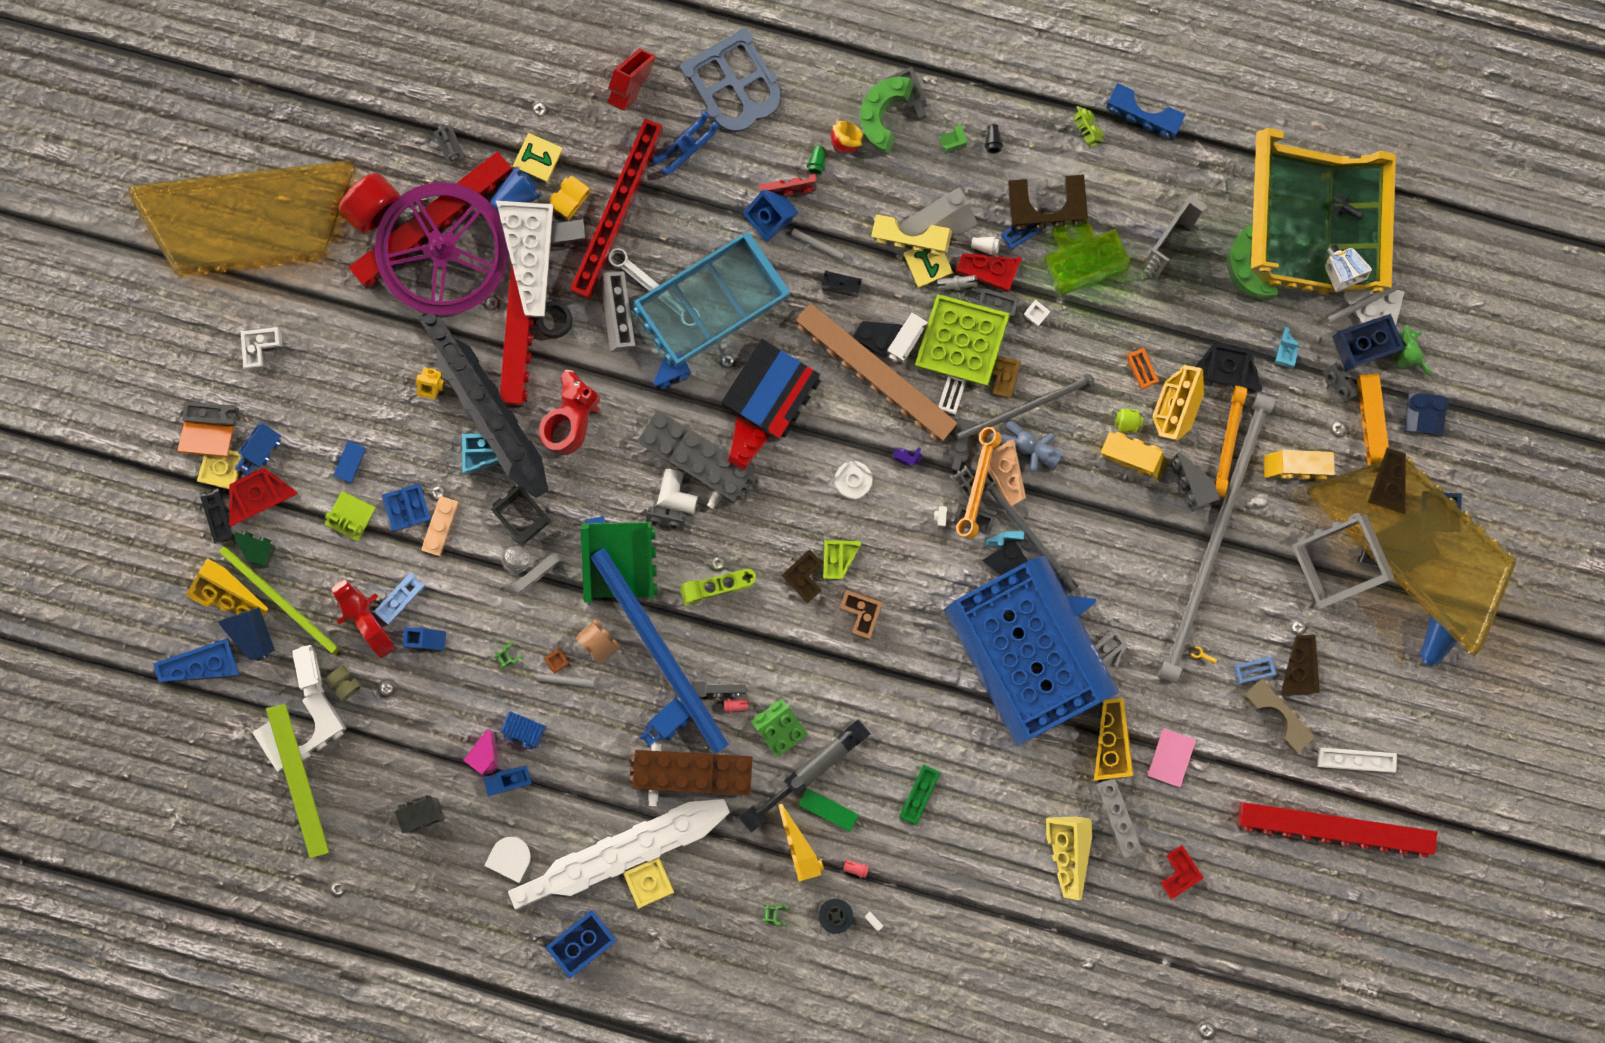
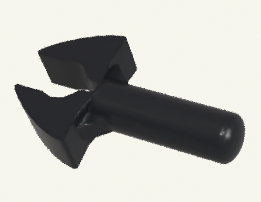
M1346 195L1334 196L1335 199L1342 202L1343 206H1335V204L1330 202L1337 216H1339L1340 212L1345 211L1359 220L1364 218V213L1348 205L1349 197Z

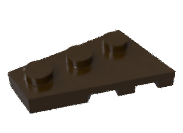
M1387 447L1368 503L1405 514L1406 453Z

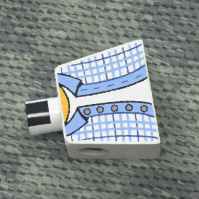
M1335 244L1327 250L1330 257L1325 265V269L1336 292L1367 280L1372 269L1353 248L1341 251L1338 245Z

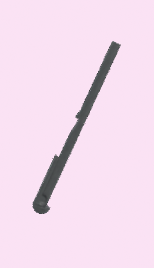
M1084 374L1083 380L1072 383L956 434L957 439L961 441L981 432L986 427H993L1078 390L1083 386L1087 385L1091 388L1095 382L1094 377L1090 374Z

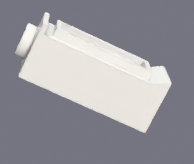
M911 313L887 350L888 358L895 363L900 362L903 364L904 359L907 358L924 328L927 327L928 322Z
M308 645L293 650L300 690L304 689L306 698L323 693L317 654L313 647Z

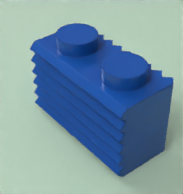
M509 711L500 733L505 734L504 739L512 742L517 739L522 741L521 746L532 750L533 746L538 748L547 726Z

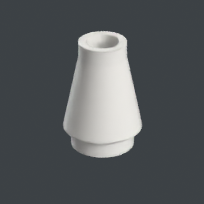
M973 237L971 248L990 255L998 254L1000 239H996V237Z

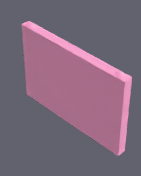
M1163 728L1147 776L1181 787L1196 739Z

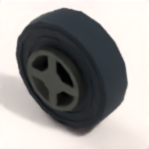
M839 898L826 901L818 913L821 926L832 934H840L846 931L853 921L851 906Z

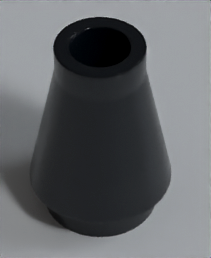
M997 124L987 126L984 147L991 154L1001 152L1003 147Z

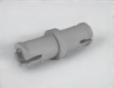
M956 275L954 278L938 279L937 284H945L938 286V290L955 289L959 291L961 288L977 287V282H969L977 280L976 275L964 277Z

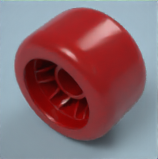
M371 173L360 179L348 190L339 204V212L356 231L361 234H369L378 229L383 215L393 202L399 200L400 194L381 174Z

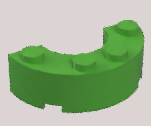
M892 77L879 82L868 92L862 103L860 120L863 131L873 145L886 154H890L895 136L892 132L885 129L883 122L884 114L893 103L899 101L908 102L914 83L907 77Z
M1252 224L1240 232L1228 251V274L1236 288L1251 298L1273 300L1278 295L1277 287L1270 286L1268 282H1262L1251 269Z

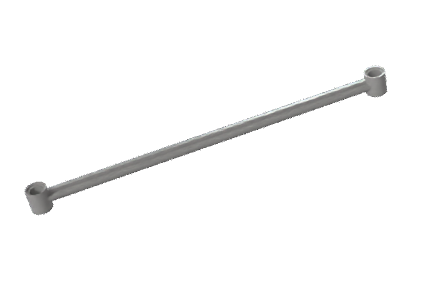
M1260 393L1255 395L1251 409L1255 410L1168 661H1163L1160 666L1159 678L1173 683L1178 682L1182 667L1178 665L1265 415H1270L1276 400Z

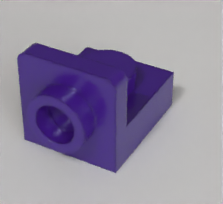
M919 447L913 457L910 456L911 453L900 448V450L895 449L892 459L913 468L914 464H919L923 455L920 454L921 448Z

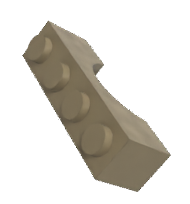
M1258 680L1241 696L1254 710L1270 708L1276 711L1284 722V733L1281 740L1293 753H1298L1315 738L1312 734L1313 730L1306 723L1303 725L1299 720V714L1293 709L1290 710L1285 705L1287 703L1281 695L1277 696L1273 692L1274 688L1267 680Z

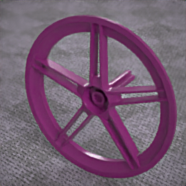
M429 183L407 191L387 209L376 234V263L386 286L404 304L427 314L454 315L481 304L495 291L501 282L508 263L509 250L498 212L479 193L454 183ZM432 196H451L464 200L472 206L446 234H441L420 200ZM416 202L432 226L433 232L429 233L413 203ZM410 206L428 237L429 243L389 254V237L394 223L401 213ZM474 208L478 209L457 235L452 233ZM480 213L486 218L493 232L495 240L493 264L467 253L455 245L456 241ZM423 250L424 254L400 260H389L390 257ZM460 253L491 267V270L488 271L459 259ZM432 258L434 265L431 300L417 296L409 291L398 280L391 265ZM453 260L488 274L484 282L472 293L456 300L443 301L447 261ZM437 267H442L439 301H435Z

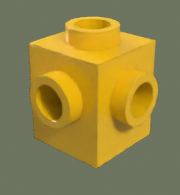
M424 368L421 375H417V396L436 399L439 391L443 390L445 380H442L441 371Z

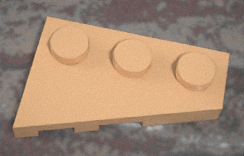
M1012 439L993 450L988 472L993 481H997L995 485L1002 496L1011 506H1014L1026 499L1015 442Z

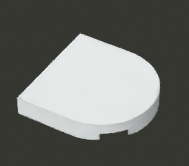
M517 837L503 838L495 844L484 866L520 883L530 863V850L527 844Z

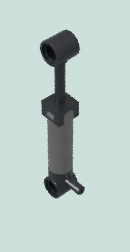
M858 719L784 780L787 784L784 789L758 810L755 806H752L739 819L752 833L766 821L763 817L765 813L792 791L797 796L871 735V733Z

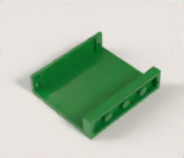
M652 522L582 523L580 530L584 603H591L592 598L615 597L590 558L603 548L610 555L636 597H650V601H653L654 595H658V585L654 583V577H657V565H653V558H656V547H653L652 540L656 539V529L652 528Z

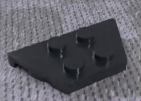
M1213 343L1195 366L1203 369L1204 381L1234 387L1236 385L1258 392L1262 391V385L1259 382L1258 371L1254 365V357L1251 350Z

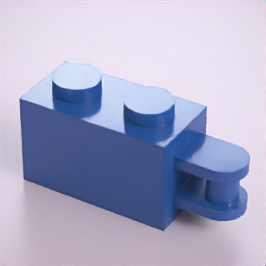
M259 422L238 452L242 457L235 466V470H240L244 473V476H247L255 465L258 467L265 465L270 459L269 453L271 450L279 446L281 435L262 422ZM246 459L251 461L249 466L243 464Z
M675 697L645 726L647 730L639 738L648 744V748L656 741L660 744L665 740L669 742L676 735L675 731L678 728L682 730L690 722L688 720L690 715L684 705Z

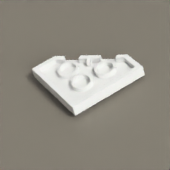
M1362 281V282L1357 283V284H1368V283H1371V282ZM1397 290L1353 313L1360 324L1391 314L1396 325L1404 291ZM1372 291L1344 292L1343 296L1352 305L1374 293Z

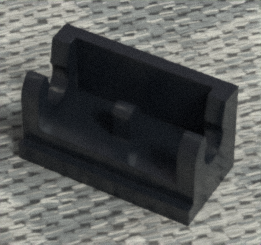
M825 270L821 290L858 298L862 278Z

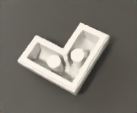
M279 327L241 331L244 370L256 371L263 369L262 349L282 347V335Z
M665 469L656 506L694 515L698 496L680 492L684 473Z

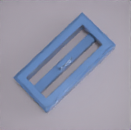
M1272 657L1233 666L1236 671L1238 684L1277 675ZM1269 661V665L1250 669L1240 672L1239 669L1242 667H1247ZM1271 669V673L1242 679V675Z

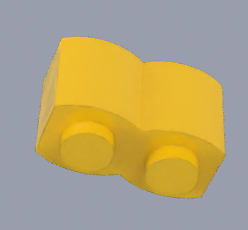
M572 175L562 181L560 185L561 190L558 193H553L549 199L550 204L553 205V211L567 221L574 216L591 192L589 187Z

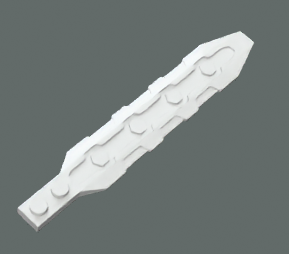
M724 799L687 802L653 820L639 823L628 831L612 838L607 837L598 841L596 845L578 853L573 852L557 859L544 876L508 891L515 910H518L552 894L575 895L588 889L589 886L609 877L618 876L624 873L625 870L645 861H652L672 849L682 845L686 846L702 839L730 813Z

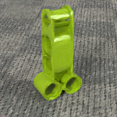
M743 569L701 581L693 580L683 583L679 588L684 606L747 589L755 582L756 574L751 569ZM745 574L747 577H751L748 583L746 580H742ZM730 579L733 582V587L726 588L723 580ZM712 584L715 590L712 593H708L704 586Z

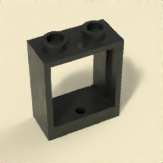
M515 485L508 490V495L504 499L499 498L493 503L491 510L516 540L524 546L552 521L522 487ZM522 494L541 517L519 535L500 512Z

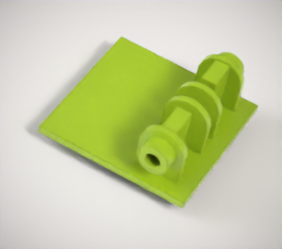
M1077 106L1076 108L1079 112L1073 115L1075 117L1074 121L1079 131L1088 128L1082 133V136H1085L1084 139L1087 145L1093 148L1098 145L1097 141L1104 143L1105 141L1102 138L1104 133L1099 126L1096 127L1093 113L1086 108Z
M341 491L331 512H327L325 516L327 520L324 525L359 541L376 507Z

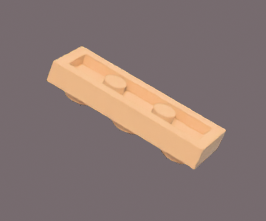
M442 496L439 497L421 549L422 551L441 556L459 502Z

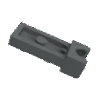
M184 402L182 420L184 422L237 426V422L229 419V415L237 413L239 408L234 405Z
M692 682V686L699 698H707V694H711L712 698L723 697V694H730V697H742V694H746V685H707V682Z

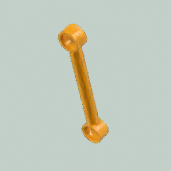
M1236 385L1232 393L1228 424L1217 477L1214 482L1219 498L1223 499L1227 492L1228 476L1240 417L1247 395V388Z
M992 427L984 428L979 435V441L983 446L965 518L961 519L956 526L957 533L967 540L975 538L978 534L979 527L975 520L992 452L1001 442V434ZM994 433L993 440L986 443L987 437ZM971 523L970 531L964 534V528Z

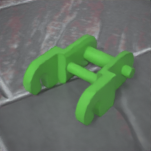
M514 642L504 646L503 651L500 653H495L494 659L497 658L499 660L501 669H506L507 665L511 662L515 664L519 659L523 658L521 655L512 660L508 655L507 649L514 645ZM505 654L509 661L505 663L501 655Z
M767 904V907L763 906L766 909L765 918L762 919L765 923L773 921L775 925L787 926V923L777 922L776 917L778 908L789 909V906L776 905V908L770 907L769 904ZM770 909L774 910L773 919H769Z

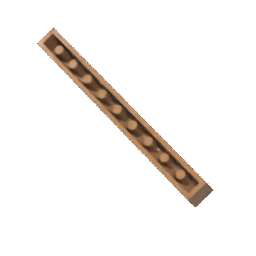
M810 303L796 319V325H798L796 328L804 335L806 333L812 337L811 340L820 347L822 345L827 349L826 353L832 358L837 357L842 361L840 364L845 369L853 370L856 373L855 376L864 383L866 381L871 385L870 389L876 394L881 393L885 396L884 400L889 405H896L900 409L899 412L908 419L910 417L915 421L914 425L929 432L928 436L933 441L943 443L956 428L958 423L814 305Z

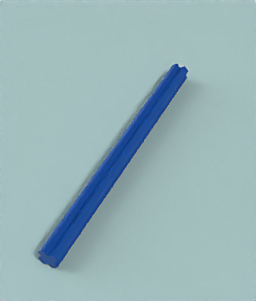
M606 549L599 550L590 557L713 753L716 754L727 747L729 743Z

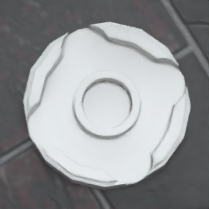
M857 461L844 463L835 474L837 491L847 499L856 500L864 497L872 487L871 471L866 465Z

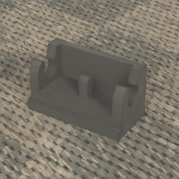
M583 219L552 224L550 251L587 246Z
M960 500L953 523L958 524L961 519L965 518L967 502ZM979 506L975 522L978 524L980 532L990 534L997 514L996 511ZM971 523L966 525V527L971 528Z

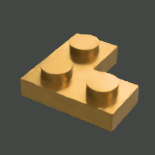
M1002 356L997 357L992 373L997 375L993 394L1012 398L1021 361Z

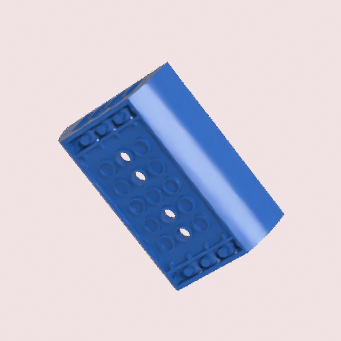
M1046 556L1023 563L958 598L944 609L1016 747L1120 693ZM1008 610L1013 611L1015 614V618L1011 622L1004 619V614ZM1016 628L1024 630V636L1021 639H1016L1013 635V631ZM1036 662L1041 663L1043 666V670L1039 674H1035L1032 671V665ZM1044 680L1051 681L1052 688L1050 691H1044L1041 688V683Z

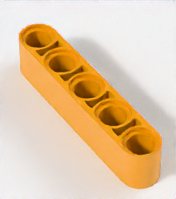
M1378 373L1362 374L1357 376V387L1360 392L1358 395L1367 463L1369 467L1380 466L1385 450L1389 447L1380 377Z

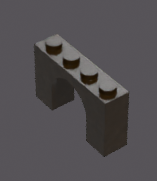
M1084 174L1065 176L1066 203L1061 210L1053 214H1043L1032 207L1029 201L1027 179L1008 180L1011 229H1016V231H1026L1027 228L1043 230L1049 226H1054V228L1058 229L1064 228L1065 225L1081 227L1087 224L1088 211Z

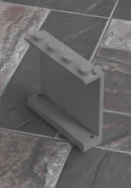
M1192 195L1189 196L1143 264L1141 269L1144 270L1143 272L1148 277H1155L1157 279L1169 261V258L1158 250L1175 225L1180 223L1191 230L1207 206Z

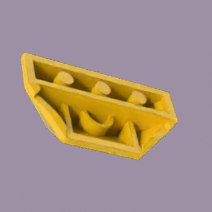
M1184 365L1181 370L1165 381L1152 416L1160 437L1178 441L1192 429L1204 396L1202 368Z

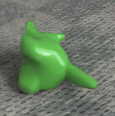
M1405 326L1402 333L1398 331L1405 349L1395 355V363L1400 368L1420 366L1424 373L1431 376L1433 373L1423 360V352L1417 343V338L1422 333Z

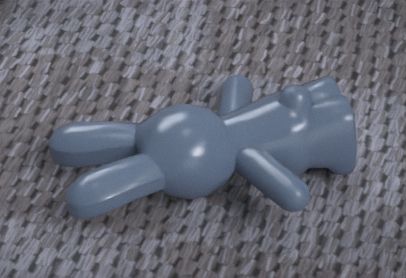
M1006 420L1005 428L1017 438L1001 434L1000 444L1003 445L1014 439L1015 447L1021 453L1031 454V472L1037 471L1038 461L1046 464L1054 471L1064 453L1047 445L1055 438V435L1049 433L1040 441H1037L1033 434L1024 432L1015 421Z

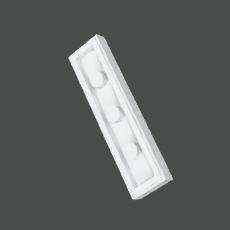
M1319 747L1317 767L1396 773L1397 753Z

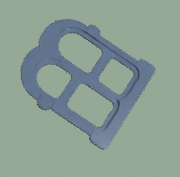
M747 28L741 29L680 65V69L685 77L691 78L708 106L707 112L709 116L715 118L723 128L731 131L747 129L756 119L771 115L777 109L780 102V90L776 83L777 76L774 72H769L753 46V37ZM742 45L748 52L757 70L738 80L724 59V54ZM712 61H717L726 77L711 87H706L699 77L697 70ZM759 78H763L770 89V96L763 103H754L744 92V87ZM729 85L734 88L743 103L742 114L734 119L725 117L712 98L714 93Z

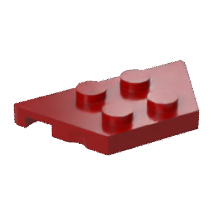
M266 468L229 484V525L232 527L298 495V492Z

